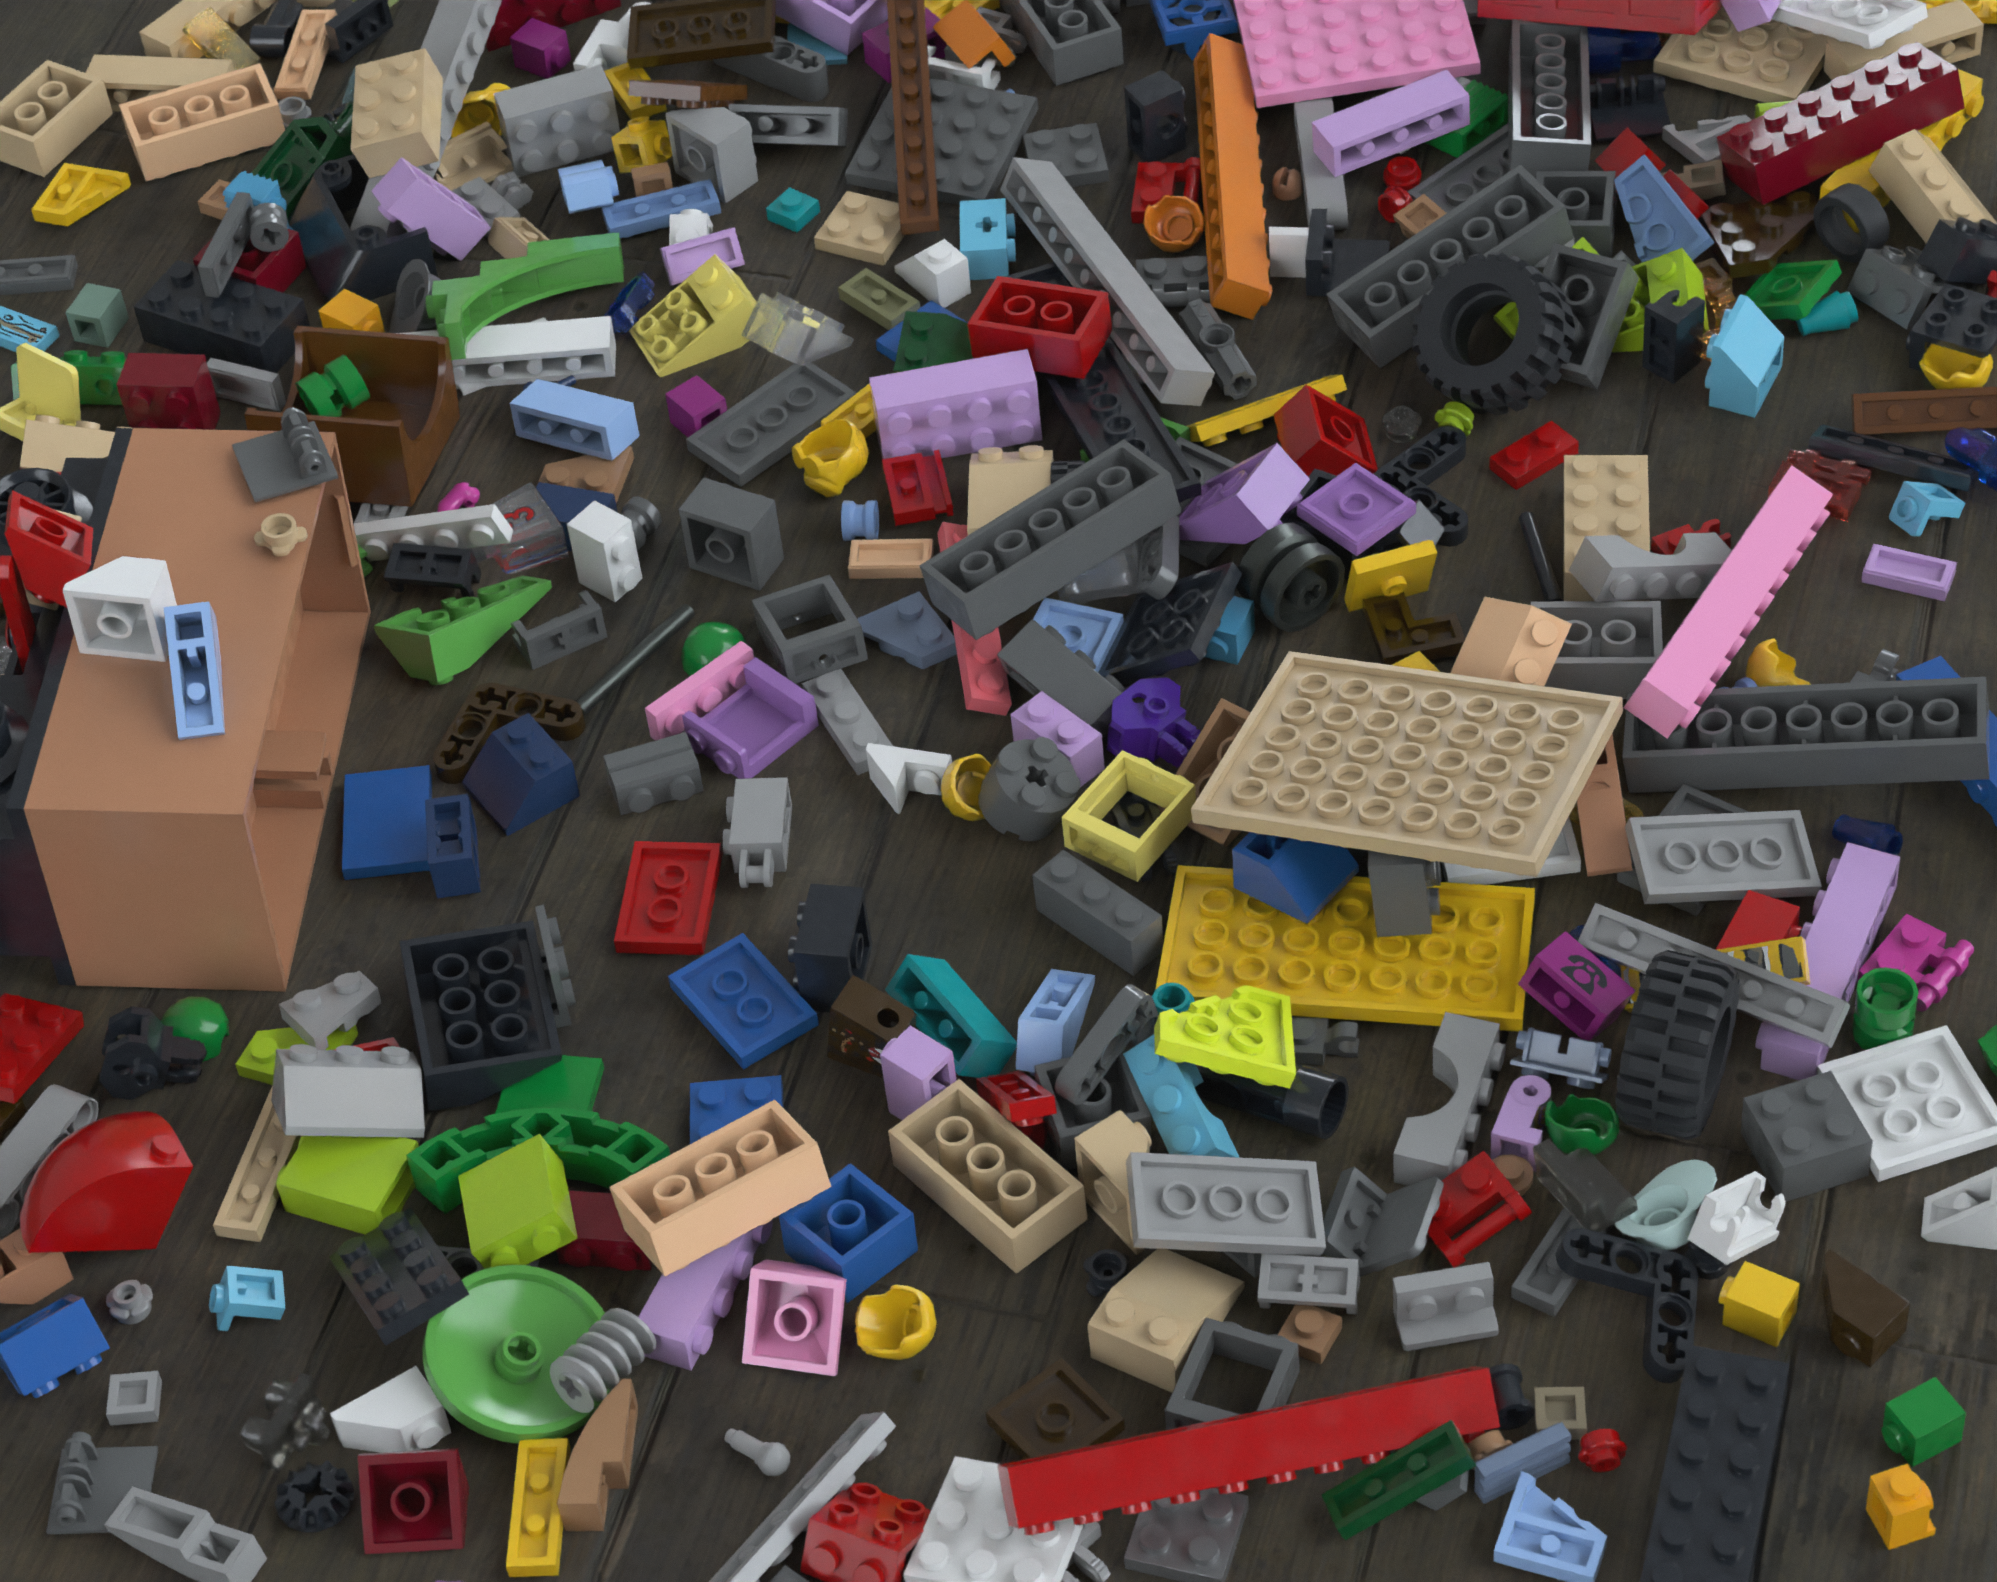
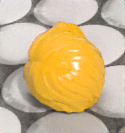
M847 418L826 422L806 435L800 443H796L792 447V455L796 466L799 469H805V484L825 497L840 495L844 485L858 477L864 470L869 454L862 430H859Z

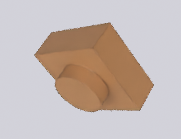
M668 162L631 169L636 197L673 188Z
M219 179L199 199L200 212L222 220L228 210L226 207L227 202L224 201L223 191L230 183Z
M1295 1304L1278 1335L1285 1337L1291 1342L1298 1343L1300 1357L1322 1364L1342 1330V1317L1312 1305Z

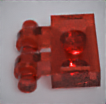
M1790 449L1787 462L1782 461L1769 485L1768 497L1789 468L1793 466L1833 494L1824 509L1830 512L1829 516L1848 521L1861 496L1862 485L1867 486L1869 483L1871 470L1858 467L1856 461L1845 458L1840 462L1821 457V452L1807 449L1806 452Z

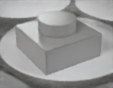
M158 1371L110 1375L106 1411L110 1426L158 1422L162 1380Z

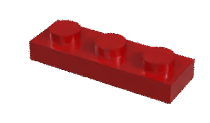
M1021 1070L976 1078L978 1095L1010 1122H1015L1016 1126L1037 1125L1044 1122L1043 1116L1057 1114L1055 1096Z

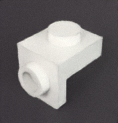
M685 209L680 214H670L669 245L713 232V224L708 213H703L697 209Z

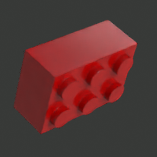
M997 276L968 322L973 359L1028 349L1034 372L1084 379L1113 331L1108 292Z

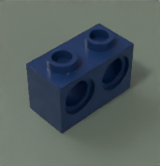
M468 793L425 800L428 865L437 899L481 892L477 827Z

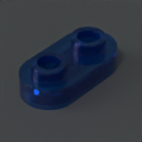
M640 272L626 284L603 316H611L614 334L618 331L622 335L627 333L638 320V317L635 315L637 310L644 308L655 295L652 291L655 282L644 272Z

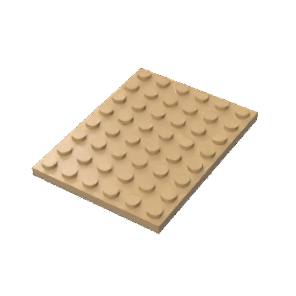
M1289 651L1192 806L1193 823L1537 877L1623 713L1622 697Z

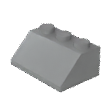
M306 1044L292 1045L290 1049H276L271 1101L285 1135L424 1138L422 1073L413 1052L395 1046L384 1047L381 1051H363V1049L351 1045L338 1046L336 1050H318L316 1047Z

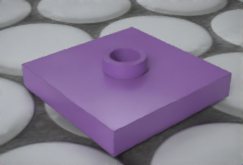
M1357 463L1297 504L1298 517L1356 556L1416 514V502Z

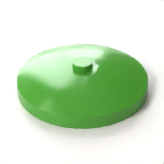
M527 1265L496 1266L475 1272L463 1278L462 1282L470 1295L430 1318L423 1342L425 1374L434 1395L441 1405L456 1420L469 1429L495 1440L517 1444L521 1440L561 1438L585 1425L602 1401L594 1402V1408L589 1413L573 1410L556 1392L550 1377V1367L559 1356H563L564 1352L572 1344H576V1340L588 1332L589 1328L596 1321L601 1320L605 1312L598 1302L572 1280L539 1267Z

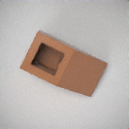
M21 1229L0 1240V1303L33 1305L74 1280L63 1252L28 1253Z

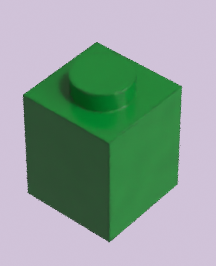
M1934 1377L1886 1403L1882 1435L1888 1447L1894 1453H1901L1911 1467H1914L1962 1441L1966 1412L1939 1380Z

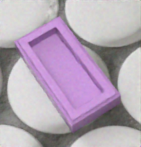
M735 227L660 248L670 285L682 283L714 254L730 269L745 265Z
M1873 544L1862 572L1861 582L1945 601L1956 573L1957 562Z

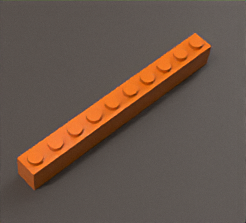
M1209 33L1194 59L1210 304L1212 307L1253 320L1260 307H1265L1272 295V285L1269 284L1268 275L1270 259L1267 258L1266 251L1268 234L1265 233L1264 226L1266 209L1263 208L1262 202L1264 184L1261 183L1260 178L1262 160L1258 154L1260 135L1257 134L1256 129L1258 111L1255 110V98L1243 44Z

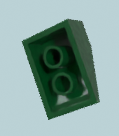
M905 311L893 370L894 373L973 359L967 322L944 313Z

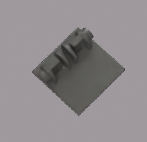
M291 407L283 412L281 431L232 444V449L255 502L339 478L315 421L308 422L305 413L297 408Z
M85 1432L73 1433L72 1437L65 1442V1447L61 1452L47 1534L111 1533L104 1524L129 1490L135 1487L151 1492L158 1446L95 1448L89 1434Z

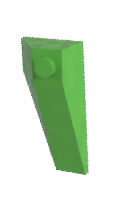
M524 575L478 589V597H462L458 599L450 597L441 600L442 608L422 614L421 609L417 607L404 611L375 624V633L410 677L427 680L431 685L446 684L454 679L453 675L470 668L512 627V622L524 616L552 588L551 580Z

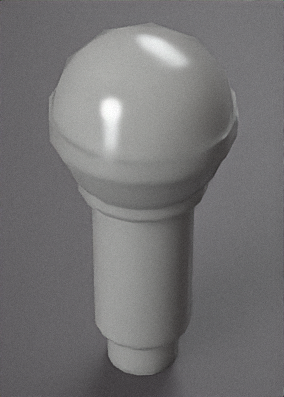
M731 1428L727 1431L725 1441L733 1449L755 1460L763 1474L779 1476L790 1465V1453L783 1444L778 1442H762L741 1430L736 1431Z

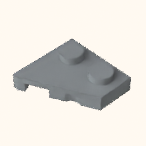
M1746 115L1727 117L1722 120L1697 121V129L1677 131L1675 125L1670 124L1662 127V140L1693 164L1720 160L1716 137L1730 131L1733 126L1747 123L1752 119Z
M357 971L355 973L342 974L336 977L333 982L316 989L303 990L292 999L279 1003L282 1019L308 1045L314 1046L318 1050H325L329 1047L328 1035L338 1027L340 1031L347 1032L357 1024L360 1017L369 1014L380 1005L381 999L378 988L363 973Z

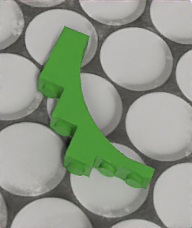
M619 232L528 242L527 256L482 261L480 275L433 281L432 295L426 296L427 314L429 319L435 318L439 337H448L452 360L466 359L467 343L483 327L514 309L559 293L597 285L624 282V263Z

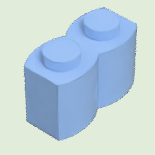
M602 160L558 169L562 193L569 214L614 205L613 197L619 195L615 173H613L611 166L604 167Z

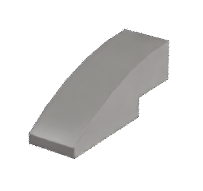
M135 1487L129 1490L104 1524L109 1532L132 1547L199 1582H251L267 1560L254 1535L215 1523L207 1510Z

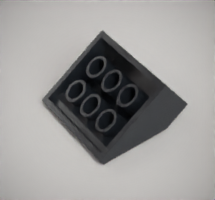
M533 920L400 941L403 977L428 1111L475 1104L562 1061V1052Z

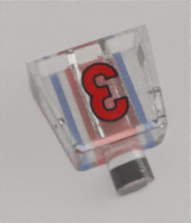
M532 483L522 486L493 503L513 529L510 543L468 548L472 549L477 563L494 557L503 572L507 574H513L569 557L563 527Z

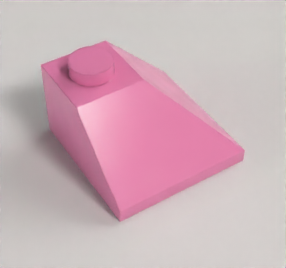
M765 1259L753 1266L750 1270L742 1363L836 1376L838 1373L846 1279L815 1266Z

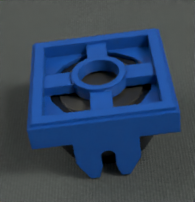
M1150 0L1165 45H1170L1173 50L1180 54L1188 55L1193 62L1209 33L1222 37V35L1238 32L1237 20L1229 0Z

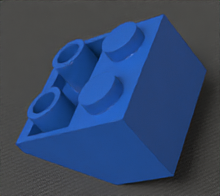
M1249 832L1232 849L1234 888L1306 924L1359 872V864L1347 848L1336 845Z

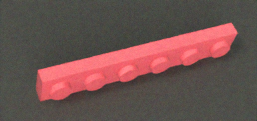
M942 522L937 533L940 553L968 536L967 525ZM952 620L966 709L1006 716L1012 702L1007 674L997 656L1002 650L999 628L997 627L991 633L976 640Z

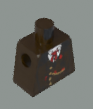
M852 975L830 1009L827 1057L883 1078L880 1054L891 1039L898 1038L910 1025L915 1028L916 1013L901 1002Z

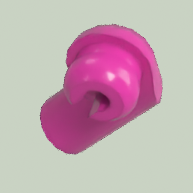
M468 482L458 483L439 502L437 512L456 510L461 505H464L466 508L475 507L480 492L477 488L470 487Z

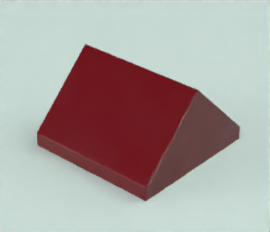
M458 1448L369 1453L357 1456L365 1554L463 1549L465 1547L469 1484Z

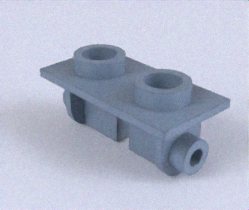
M1529 1028L1528 1032L1519 1030L1516 1048L1523 1050V1055H1518L1511 1059L1510 1064L1522 1067L1521 1074L1534 1075L1543 1079H1549L1550 1073L1568 1076L1567 1084L1589 1089L1595 1088V1082L1602 1084L1609 1079V1074L1599 1072L1600 1066H1609L1612 1052L1611 1049L1603 1048L1602 1042L1570 1037L1567 1053L1559 1052L1562 1035L1536 1030L1535 1028Z

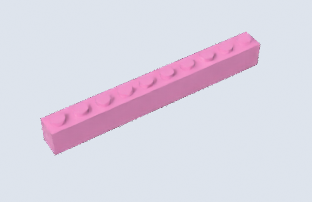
M1791 466L1623 708L1667 739L1678 724L1684 729L1688 727L1700 710V706L1716 686L1715 683L1726 671L1731 660L1760 620V616L1775 597L1774 595L1788 578L1789 573L1817 534L1816 532L1829 516L1830 512L1824 509V507L1833 495L1831 492L1795 467Z

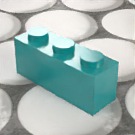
M907 954L885 991L892 998L911 1008L916 1013V1027L922 1033L953 1051L955 1072L959 1076L982 1078L1000 1074L1017 1048V1041L945 959Z

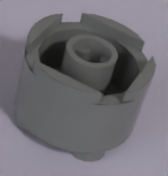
M1038 737L1035 740H1017L1006 745L998 754L983 779L978 803L985 819L997 831L1003 834L1009 831L1020 835L1017 840L1037 841L1049 836L1059 824L1062 816L1076 797L1080 788V780L1072 764L1058 751L1054 741L1045 737Z

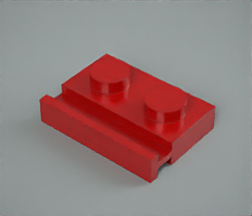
M939 449L933 450L934 455L922 457V453L882 459L883 472L896 526L936 519L935 514L947 512L948 517L954 516L952 500Z

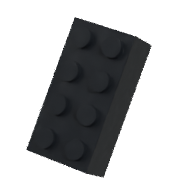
M177 260L133 306L143 341L182 354L205 355L207 362L210 358L273 373H277L295 353L294 331L297 326L310 327L302 298L231 276L219 297H209L205 295L198 266Z

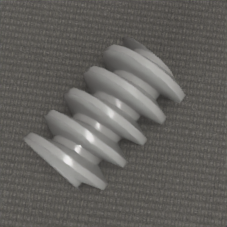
M620 1308L609 1309L601 1317V1320L596 1321L589 1328L588 1332L576 1340V1344H572L564 1352L563 1356H559L551 1364L550 1377L556 1392L573 1410L589 1413L594 1408V1402L602 1401L607 1396V1390H612L619 1383V1378L627 1377L632 1372V1366H638L644 1360V1354H650L656 1349L654 1334L639 1317L631 1312Z

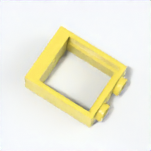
M1122 750L1062 816L1064 845L1138 882L1192 820L1191 808L1196 801L1195 784L1189 782L1181 775H1174L1153 765L1145 758H1138ZM1127 791L1165 808L1162 814L1140 838L1102 821L1105 815Z

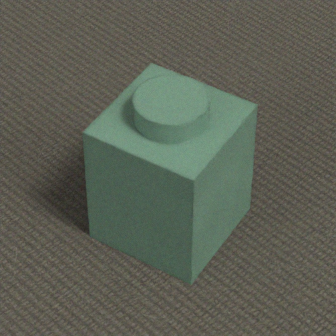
M86 283L65 312L74 341L107 348L129 319L121 289Z

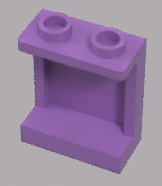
M756 657L743 666L746 684L703 718H700L690 710L682 715L684 729L693 751L697 754L703 753L713 760L721 771L726 774L731 773L739 779L753 778L819 726L814 696Z

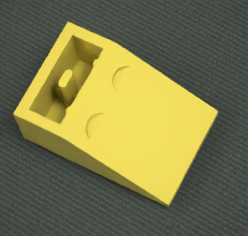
M714 254L628 330L657 375L661 378L741 348L767 326L770 321L741 278Z

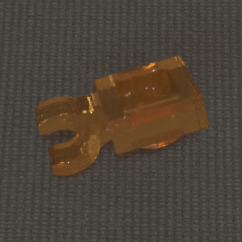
M1714 258L1695 265L1703 276L1705 301L1709 302L1715 318L1721 322L1727 308L1731 309L1729 303L1734 302L1735 297L1732 293V278Z

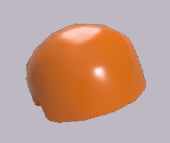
M1164 195L1155 205L1147 206L1143 224L1150 241L1164 252L1178 253L1191 248L1201 238L1204 230V216L1198 204L1186 196Z

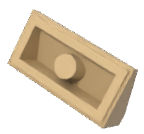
M523 217L494 218L488 237L489 245L505 259L527 256L528 242L550 240Z

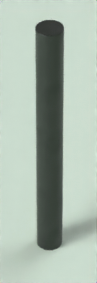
M688 604L681 605L576 701L582 707L583 716L589 713L695 616L694 610Z

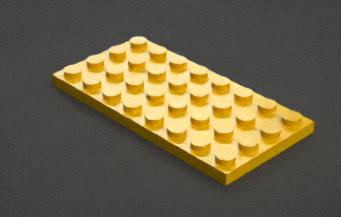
M1178 865L1156 989L1165 983H1179L1187 988L1192 994L1194 1001H1198L1213 995L1224 999L1232 996L1235 988L1249 985L1290 996L1292 1016L1441 1026L1445 1012L1498 1023L1500 1024V1030L1519 1032V1030L1523 1029L1526 991L1518 983L1529 966L1535 888L1441 882V886H1433V888H1439L1440 915H1432V934L1377 937L1369 877L1354 876L1306 924L1235 889L1233 869Z

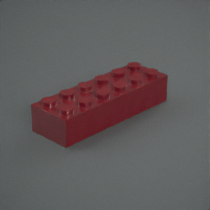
M1918 42L1903 45L1898 51L1884 58L1872 60L1866 63L1863 68L1848 75L1838 76L1831 83L1814 91L1802 93L1797 99L1781 107L1771 108L1762 116L1747 123L1735 125L1730 131L1716 137L1724 175L1762 205H1765L1881 149L1885 142L1913 129L1919 131L1965 109L1958 68Z

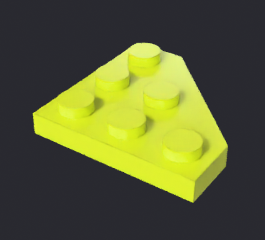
M1244 985L1235 988L1232 996L1224 999L1213 995L1192 1002L1187 1011L1177 1013L1175 1010L1170 1009L1159 1013L1154 1027L1155 1054L1164 1056L1172 1062H1188L1207 1067L1219 1074L1230 1073L1250 1078L1265 1086L1277 1085L1291 1088L1296 1075L1290 996Z

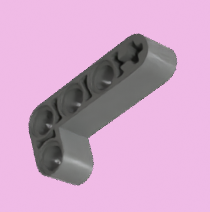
M776 35L774 37V52L712 59L719 66L803 101L816 102L824 99L829 94L830 88L825 57L820 53Z

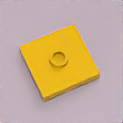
M1426 540L1353 560L1344 598L1348 611L1352 612L1363 609V599L1382 595L1394 596L1403 591L1405 597L1428 591L1437 557V550L1433 540Z

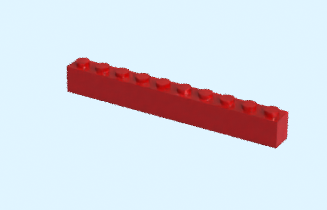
M1472 1366L997 1465L1008 1526L1018 1529L1024 1528L1025 1535H1035L1055 1530L1053 1521L1073 1518L1074 1525L1093 1523L1104 1519L1102 1511L1121 1507L1123 1515L1135 1514L1151 1510V1501L1170 1497L1171 1504L1192 1502L1201 1499L1200 1490L1218 1487L1219 1494L1235 1493L1249 1489L1247 1480L1266 1477L1267 1484L1287 1482L1296 1479L1295 1470L1313 1467L1315 1474L1334 1472L1344 1469L1343 1460L1361 1457L1362 1464L1376 1463L1391 1454L1390 1450L1403 1448L1450 1420L1454 1422L1460 1431L1465 1443H1470L1477 1437L1485 1434L1484 1430L1500 1427L1489 1368Z

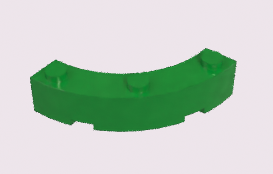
M539 1107L488 1115L484 1117L485 1123L462 1131L454 1127L426 1141L408 1153L406 1157L416 1189L446 1214L463 1203L459 1175L538 1134L544 1138L563 1161L566 1179L585 1181L608 1189L671 1154L668 1145L632 1123L625 1121L620 1125L612 1121L600 1119L599 1113L589 1110Z

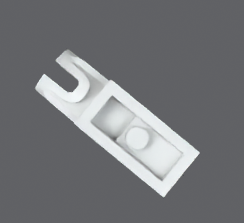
M638 2L635 3L633 6L646 5L652 3ZM630 9L619 22L602 19L599 21L574 61V71L600 64L605 71L628 62Z

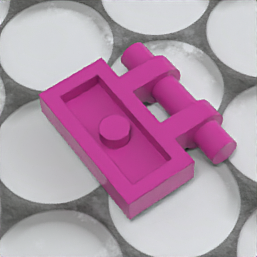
M1906 914L1858 971L1857 983L1865 973L1873 969L1885 967L1898 969L1908 974L1915 981L1918 989L1916 1009L1924 1012L1932 1003H1938L1948 991L1947 984L1951 979L1961 976L1969 965L1968 958L1973 954L1974 947L1969 941L1961 939L1954 947L1944 949L1946 941L1945 932ZM1928 965L1935 968L1932 974H1922Z

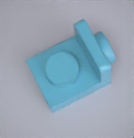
M1904 481L1889 514V519L1911 536L1919 537L1922 535L1928 519L1940 520V517L1959 518L1966 503L1939 484Z
M226 1266L220 1284H213L210 1293L209 1308L210 1312L216 1313L217 1329L228 1331L234 1316L281 1320L285 1310L283 1272L279 1270Z

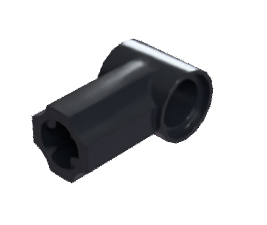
M279 0L274 2L264 23L254 24L252 27L250 49L254 56L285 58L301 11L304 10L303 4L296 0Z

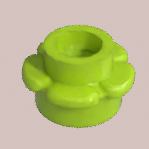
M1452 401L1446 403L1443 410L1440 409L1436 412L1435 420L1439 423L1438 427L1453 426L1459 428L1467 437L1473 428L1474 414L1466 405Z

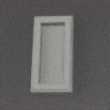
M210 358L207 362L216 397L275 411H281L286 404L278 373Z

